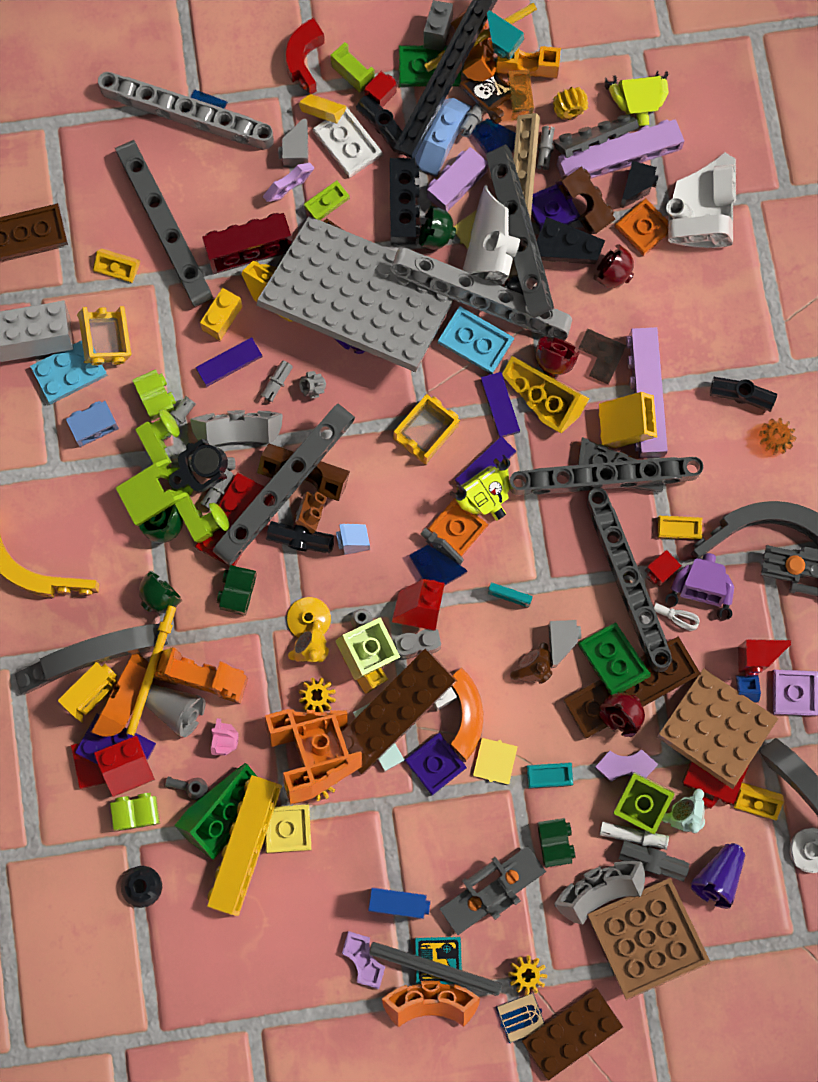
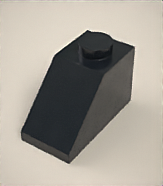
M632 161L620 207L625 208L649 195L651 187L656 188L659 177L655 175L657 167Z

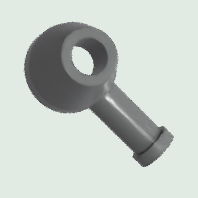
M167 777L165 787L184 790L192 800H199L208 793V785L201 778H192L185 782ZM194 784H198L200 786V790L198 792L192 791V786Z

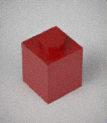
M382 71L365 87V96L369 95L382 108L397 93L395 79L389 74H384Z
M666 550L645 569L646 577L652 584H657L660 587L682 565Z

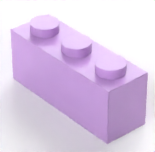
M471 147L466 151H461L456 157V161L451 166L447 165L437 180L434 179L427 187V198L438 208L448 212L488 171V162Z

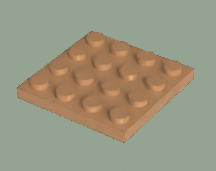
M703 669L701 675L697 677L657 738L733 789L779 718L746 696L738 695L737 690Z
M671 878L643 889L641 897L628 896L588 914V918L626 1000L708 965L711 962Z

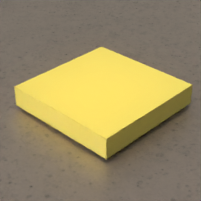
M309 804L275 807L265 836L266 853L312 850Z

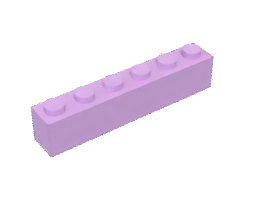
M676 119L671 121L664 120L656 126H645L631 134L628 132L612 140L608 138L602 144L589 145V149L583 152L580 150L574 151L573 156L568 158L561 154L557 160V168L562 178L574 168L582 166L590 173L592 179L630 167L632 161L642 163L682 150L684 139Z
M657 327L632 328L629 336H626V347L630 349L631 356H628V369H632V377L629 378L630 390L633 389L634 393L644 392L654 395L657 438L634 443L635 451L639 452V458L665 457L668 449Z

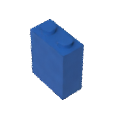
M372 888L369 911L424 919V914L429 915L430 901L426 900L427 895Z

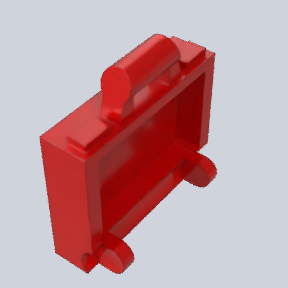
M690 761L682 783H684L683 786L690 789L693 787L695 790L702 789L703 792L713 795L712 800L703 796L704 806L709 809L715 805L719 798L722 802L730 805V803L734 804L748 767L732 789Z

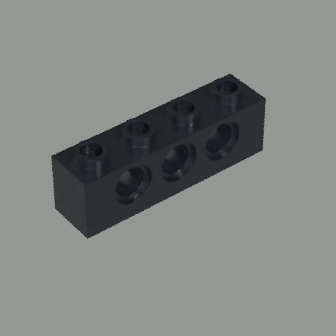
M390 158L391 245H416V237H420V224H416V217H420V205L415 204V198H419V185H415V178H419V165H415V158ZM406 179L409 183L401 184L399 181ZM408 199L410 202L402 204L400 200ZM403 218H407L410 220V222L407 224H403L400 222V220Z

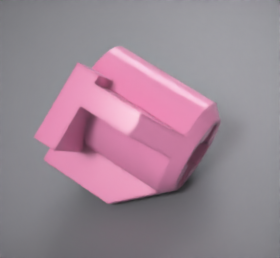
M219 718L216 720L215 728L212 729L211 754L226 756L235 751L238 746L239 733L231 724H224Z

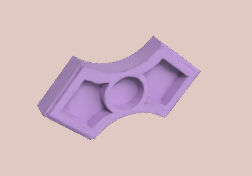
M299 164L284 178L273 182L263 195L264 199L267 202L280 200L291 189L303 184L314 170L312 164Z
M642 749L631 756H620L609 751L595 768L610 782H613L621 776H632L633 772L647 778L658 764Z
M348 931L342 954L352 959L358 971L357 983L379 989L386 966L378 963L369 954L370 937Z

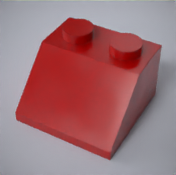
M422 579L399 591L392 622L435 631L445 583Z
M746 639L738 646L739 672L745 673V676H759L758 673H763L791 645V640Z
M137 735L94 753L112 797L155 780Z

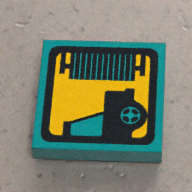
M461 937L415 938L417 956L462 970ZM416 970V985L421 984V981H440V984H458Z

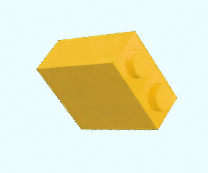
M638 392L599 403L602 445L618 448L657 438L654 395Z

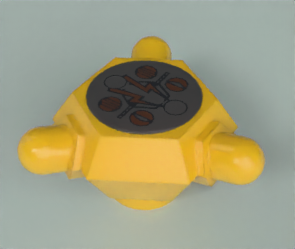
M315 620L312 629L304 631L295 642L294 650L288 653L290 660L321 663L326 659L329 648L326 647L327 641L322 631L323 624L320 620Z

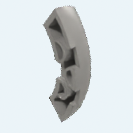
M245 410L227 411V415L210 413L191 418L190 421L196 439L198 441L200 439L207 440L212 446L242 441L270 444L280 433L283 417L281 413L258 410V413L245 414Z
M638 861L614 862V866L601 869L600 866L585 873V878L575 885L571 883L561 893L554 905L567 919L583 925L589 913L611 900L628 896L641 897L645 883L643 864Z

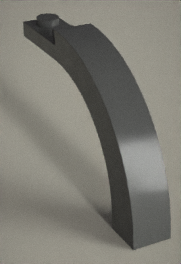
M780 501L759 502L741 507L721 519L719 523L723 528L719 526L710 533L712 535L711 538L706 541L703 538L694 544L693 547L695 549L691 555L694 559H699L735 532L758 524L787 526L803 533L818 546V512L798 504Z
M159 624L143 625L111 632L70 645L40 658L39 662L15 673L20 694H28L67 674L94 665L96 662L100 663L137 653L153 652L159 634Z
M775 738L759 751L767 766L782 777L818 816V775L795 752Z

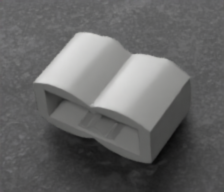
M424 629L417 634L404 633L395 638V647L400 655V659L413 658L425 648L432 654L438 652L441 649L439 631L437 629L435 631Z

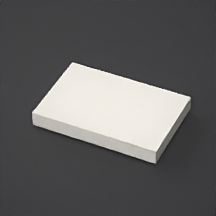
M346 108L338 123L325 120L313 128V133L349 178L383 156V152L348 108Z

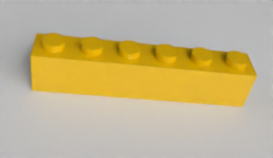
M251 775V778L247 780L244 787V792H246L244 799L240 801L237 807L238 816L236 822L230 828L229 834L231 837L229 843L225 845L222 852V857H224L222 864L215 872L216 881L207 896V901H209L208 907L239 916L282 785Z

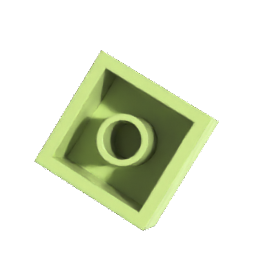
M381 617L335 640L354 680L400 658Z

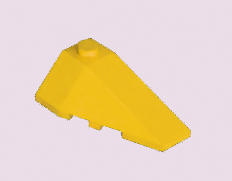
M511 356L502 373L513 389L521 395L526 404L538 415L541 422L559 433H563L580 417L590 399L514 356Z

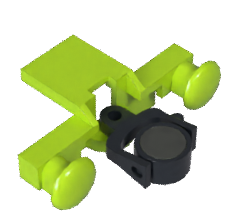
M165 409L159 410V420L154 423L147 421L135 429L153 465L117 486L116 490L136 526L143 524L175 504L194 541L201 543L213 536V533L220 528L228 531L230 525L226 514L218 504L214 502L209 503L211 512L203 516L201 511L197 510L190 496L193 490L203 492L227 479L224 473L228 466V459L222 449L210 445L207 440L200 439L195 444L188 443L186 450L178 455L180 468H171L169 464L172 462L165 451L167 447L163 440L170 435L177 438L180 430L177 422ZM193 454L191 458L193 470L196 474L209 479L204 484L199 483L190 469L189 456ZM158 479H167L173 490L169 489L164 492Z

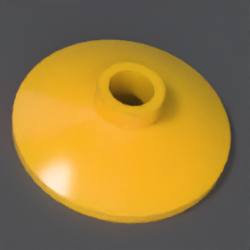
M313 597L297 600L290 607L287 614L288 627L297 638L304 631L312 629L315 620L322 622L323 634L327 632L331 623L330 611L326 604ZM306 614H311L313 616L311 621H306L304 619Z

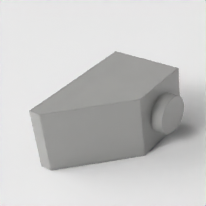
M302 119L282 138V147H278L279 159H283L284 167H296L299 164L309 163L307 119Z
M577 620L549 622L551 668H556L576 646L578 639H581V626H577Z

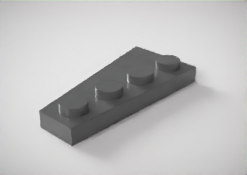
M621 115L615 121H603L593 128L584 127L574 134H562L559 136V139L553 140L555 149L568 158L573 156L572 151L580 150L583 152L589 149V144L591 143L602 144L608 140L610 135L611 137H618L639 128L638 121L631 115Z
M584 437L581 439L578 465L636 460L622 452L618 453L604 445L590 442L589 439ZM644 469L645 475L649 477L654 476V472L651 469ZM602 472V473H600V476H601L602 479H604V480H610V479H611V476H610L609 473H607V472ZM664 484L626 488L662 493Z

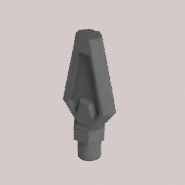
M425 528L420 534L429 545H433L437 552L458 566L464 561L445 539L437 537L435 532L432 533Z

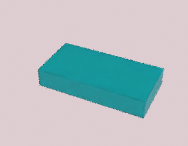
M492 582L488 590V595L527 608L530 606L533 598L531 595Z
M572 763L527 765L528 788L574 785Z

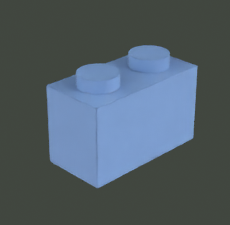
M106 401L95 402L89 406V409L76 411L66 419L80 447L119 429Z

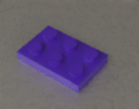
M96 713L75 752L98 764L95 752L137 735L148 760L156 743L137 733L134 736L126 734L127 728L125 727L114 736L104 737L94 734L92 730L100 714Z

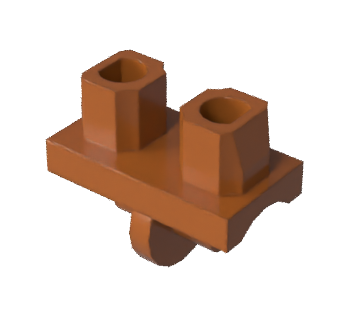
M318 491L314 494L304 493L299 510L295 514V523L306 527L313 534L317 530L319 520L321 519L326 497Z

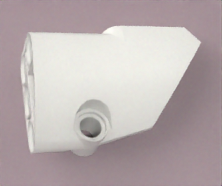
M724 152L715 161L701 170L677 180L673 198L666 205L668 212V241L670 243L701 248H719L733 245V203L736 202V159ZM677 208H682L680 212L674 213Z
M484 186L471 231V240L463 271L502 286L509 276L513 261L512 257H515L520 239L508 235V208L491 195L488 186Z

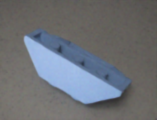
M455 98L444 100L414 157L416 165H419V170L435 177L438 176L459 134L458 129L466 119L467 112L472 108L471 105Z

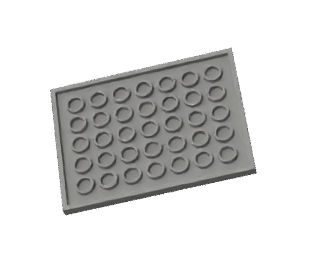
M309 216L257 299V306L416 372L454 299L395 275L391 271L396 255L395 251Z

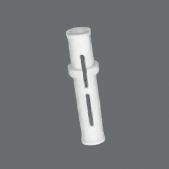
M602 821L600 836L642 844V847L653 846L667 850L668 835L656 833L654 835L646 830L633 829Z

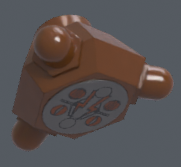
M543 642L539 644L538 649L530 651L519 662L518 669L510 673L511 679H521L530 682L537 681L539 684L549 680L553 672L551 671L548 645Z

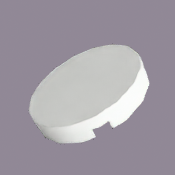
M817 828L802 829L790 841V858L794 865L804 872H818Z

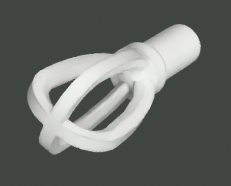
M658 603L655 604V612L668 617V619H672L678 626L688 631L697 629L700 620L696 614L684 610L670 609ZM674 615L692 619L695 621V625L685 623Z

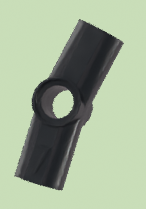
M369 95L364 96L356 105V110L375 126L376 131L384 137L395 152L394 146L402 130L393 119L392 112L383 109ZM386 120L389 123L381 124L380 121Z
M713 377L710 388V396L732 399L740 404L747 403L771 412L777 398V393L758 387L747 379L737 381ZM739 388L746 389L748 395L741 394Z
M273 521L270 522L267 530L266 540L288 545V547L303 552L312 550L330 554L333 550L334 536L332 534L317 531L312 534L304 526H289Z

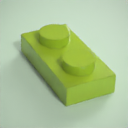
M336 180L304 203V208L311 217L321 220L348 201L350 195Z

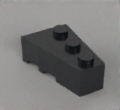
M546 217L536 242L541 260L596 264L606 240Z

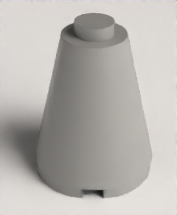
M152 684L145 706L178 736L187 737L199 724L196 719L199 714L203 716L206 701L199 695Z

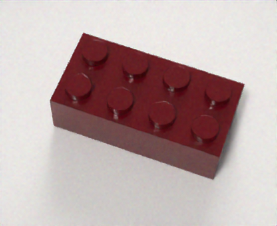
M272 213L264 219H252L246 224L240 226L231 225L226 230L219 232L210 231L205 236H202L213 275L248 265L252 261L259 262L286 254L293 243L284 213Z

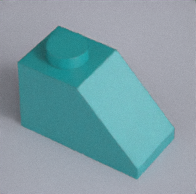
M489 10L487 18L494 53L501 58L507 57L511 59L524 41V32Z

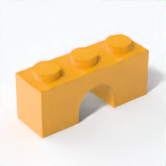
M540 46V50L535 53H526L518 48L511 59L507 57L501 58L497 55L496 73L557 78L561 48Z

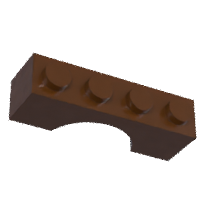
M268 444L261 455L257 473L273 478L294 452ZM320 461L305 480L313 484L317 491L325 497L339 501L346 488L350 471ZM296 463L293 466V471L296 473L304 469V464Z

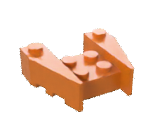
M172 647L162 650L154 675L155 679L174 685L182 684L216 694L219 698L241 703L248 681L244 671L232 668L221 661L217 670L216 667L208 664H203V667L197 666L194 663L195 661L182 657L176 648Z
M286 709L265 715V727L271 747L294 741L303 766L283 772L284 787L290 805L316 797L362 767L361 751L349 754L340 728L348 726L347 710H330V712L307 710L306 712H294L293 709Z

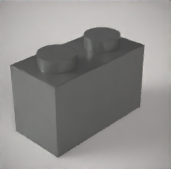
M433 0L424 29L423 48L444 51L451 22L453 21L452 3Z

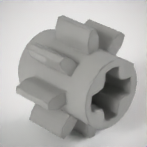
M315 371L306 372V376L301 377L299 387L304 396H310L311 399L318 398L319 394L324 393L326 381L321 376V373L316 374Z

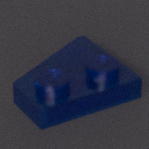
M488 118L479 125H476L471 133L485 153L505 144L511 153L514 152L516 133L500 124H494Z
M429 545L409 555L422 579L445 583L444 586L468 572L464 567Z

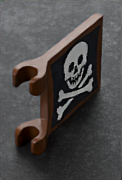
M496 72L493 77L485 81H474L468 78L459 85L488 113L494 124L500 123L502 121L501 117L504 115L503 110L497 108L498 106L511 99L514 107L520 110L524 108L525 105L523 103L527 101L525 95L517 93Z

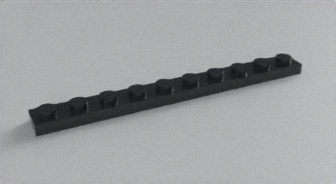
M497 0L471 1L395 144V152L414 159L488 19L487 12L493 10Z

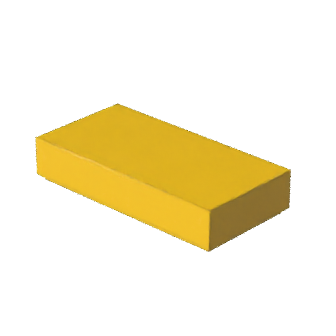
M659 515L658 538L701 540L702 518Z

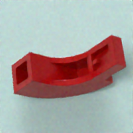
M314 18L306 21L293 32L286 48L289 77L292 83L298 80L303 90L306 89L309 95L317 92L316 81L304 62L312 50L325 44L324 33Z

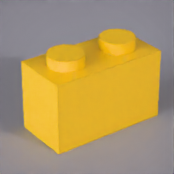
M222 288L200 322L202 331L221 341L243 307L241 298Z

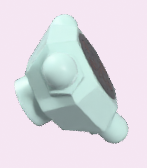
M696 789L693 796L684 797L674 804L672 811L665 813L662 821L682 831L698 833L705 825L703 790Z

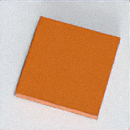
M645 198L616 223L615 228L644 256L668 235V220Z
M454 498L428 530L432 533L435 532L437 537L445 539L462 557L488 527V524L478 515L461 509Z

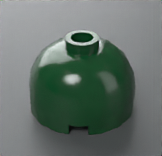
M430 206L424 216L427 220L420 228L419 244L421 247L428 249H440L447 245L450 239H454L456 228L453 227V219L447 211Z
M173 504L139 525V529L153 542L165 543L178 536L183 527V519L176 505Z
M149 571L140 582L138 590L139 596L143 600L140 604L148 612L154 610L157 613H166L168 605L176 608L183 600L180 599V595L166 581H158L157 579L160 576L153 571Z

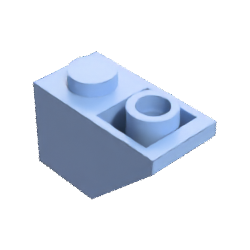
M339 524L340 531L336 532L339 549L344 550V555L370 550L365 524Z

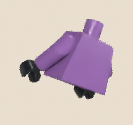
M706 553L703 555V560L695 559L693 565H686L676 574L671 587L672 592L666 596L665 603H667L669 597L673 596L676 599L674 604L676 606L679 601L677 595L681 593L680 597L719 607L723 604V607L717 611V616L720 619L722 611L726 610L728 613L727 619H730L733 615L729 606L732 605L734 585L729 575L726 574L725 566L715 563L716 556L714 554Z

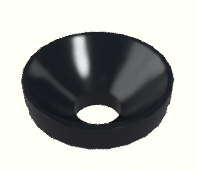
M137 866L130 869L124 875L121 883V892L124 899L132 906L139 908L148 907L159 899L162 892V880L160 875L151 867ZM139 879L144 880L147 885L143 893H137L133 888L135 881Z

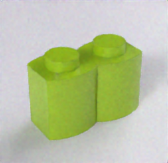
M155 369L132 380L151 421L160 418L159 410L165 409L169 413L172 410L174 411L173 405L176 404V401L171 392H166L164 386L167 385V382L162 373L158 375Z
M151 793L138 794V799L129 800V796L115 798V802L110 803L114 831L160 824L157 797L151 796Z

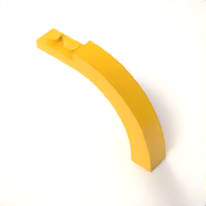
M0 535V574L17 587L32 594L54 598L55 589L58 593L70 594V591H79L81 595H92V592L99 593L100 584L97 580L44 576L25 569L9 555Z

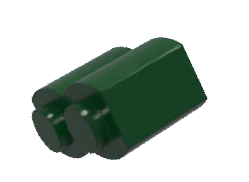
M230 565L229 570L224 571L222 582L225 583L223 591H219L217 597L220 610L246 616L257 577L256 571Z
M565 818L537 822L544 868L571 864L572 859L576 858L574 845H570L568 836H572L570 822L566 823Z

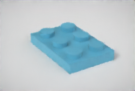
M459 306L438 339V344L484 371L493 374L513 343L514 337Z
M82 340L73 344L74 350L57 352L30 366L50 405L108 376L103 365L93 366L91 363H84Z

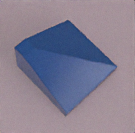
M736 676L738 695H744L753 702H759L761 696L759 676Z

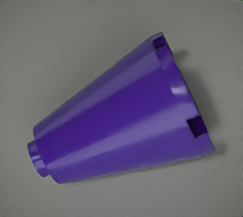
M736 843L726 844L692 880L691 889L695 894L706 902L709 899L715 901L714 906L729 909L734 902L746 856L743 848Z

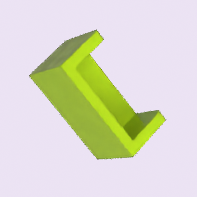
M346 42L331 54V66L359 93L375 78L374 69L370 67L367 70L351 55Z

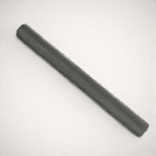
M377 942L371 944L369 954L495 996L500 994L502 984Z

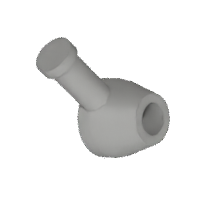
M358 609L351 616V624L355 629L373 621L371 613L366 609ZM359 615L366 617L364 621H359L357 618Z

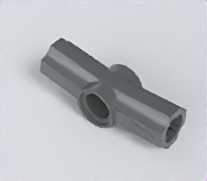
M624 840L619 856L620 860L642 862L643 868L646 871L658 875L663 874L684 882L689 871L688 862L668 856L667 853L651 847L645 848Z

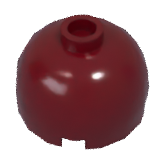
M620 244L615 245L618 249L614 252L610 250L604 256L597 267L598 271L601 270L598 276L594 274V280L606 287L616 288L624 282L628 284L634 276L632 272L634 269L633 257Z
M548 337L540 338L535 358L539 367L544 370V373L554 377L570 372L575 366L580 353L579 351L575 352L576 347L558 338H554L553 341H547Z
M618 692L609 696L600 706L602 710L599 714L603 722L613 731L616 729L622 731L621 736H635L643 725L645 719L644 708L639 698L635 695Z

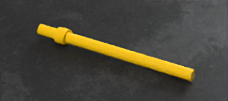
M533 2L504 20L513 24L536 11L537 8ZM489 28L480 32L474 46L491 36ZM445 51L439 53L437 58L424 64L428 72L437 67Z
M168 605L163 622L159 624V634L126 734L135 735L167 635L171 633L173 627L171 623L176 608Z

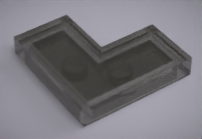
M587 329L579 349L598 357L589 376L609 385L626 345Z

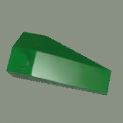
M246 763L189 807L174 825L190 843L212 860L216 858L231 837L229 835L230 828L236 822L238 816L237 807L240 801L244 799L246 793L244 792V787L247 780L251 778V775L257 776Z

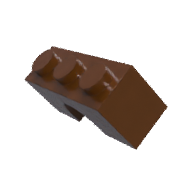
M580 166L571 170L555 183L566 200L573 199L577 195L585 198L587 208L578 219L588 234H597L616 219L613 216L614 211L611 206L602 199V192L590 180V173Z

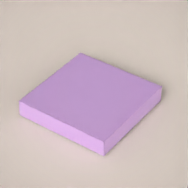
M773 670V714L818 716V671Z

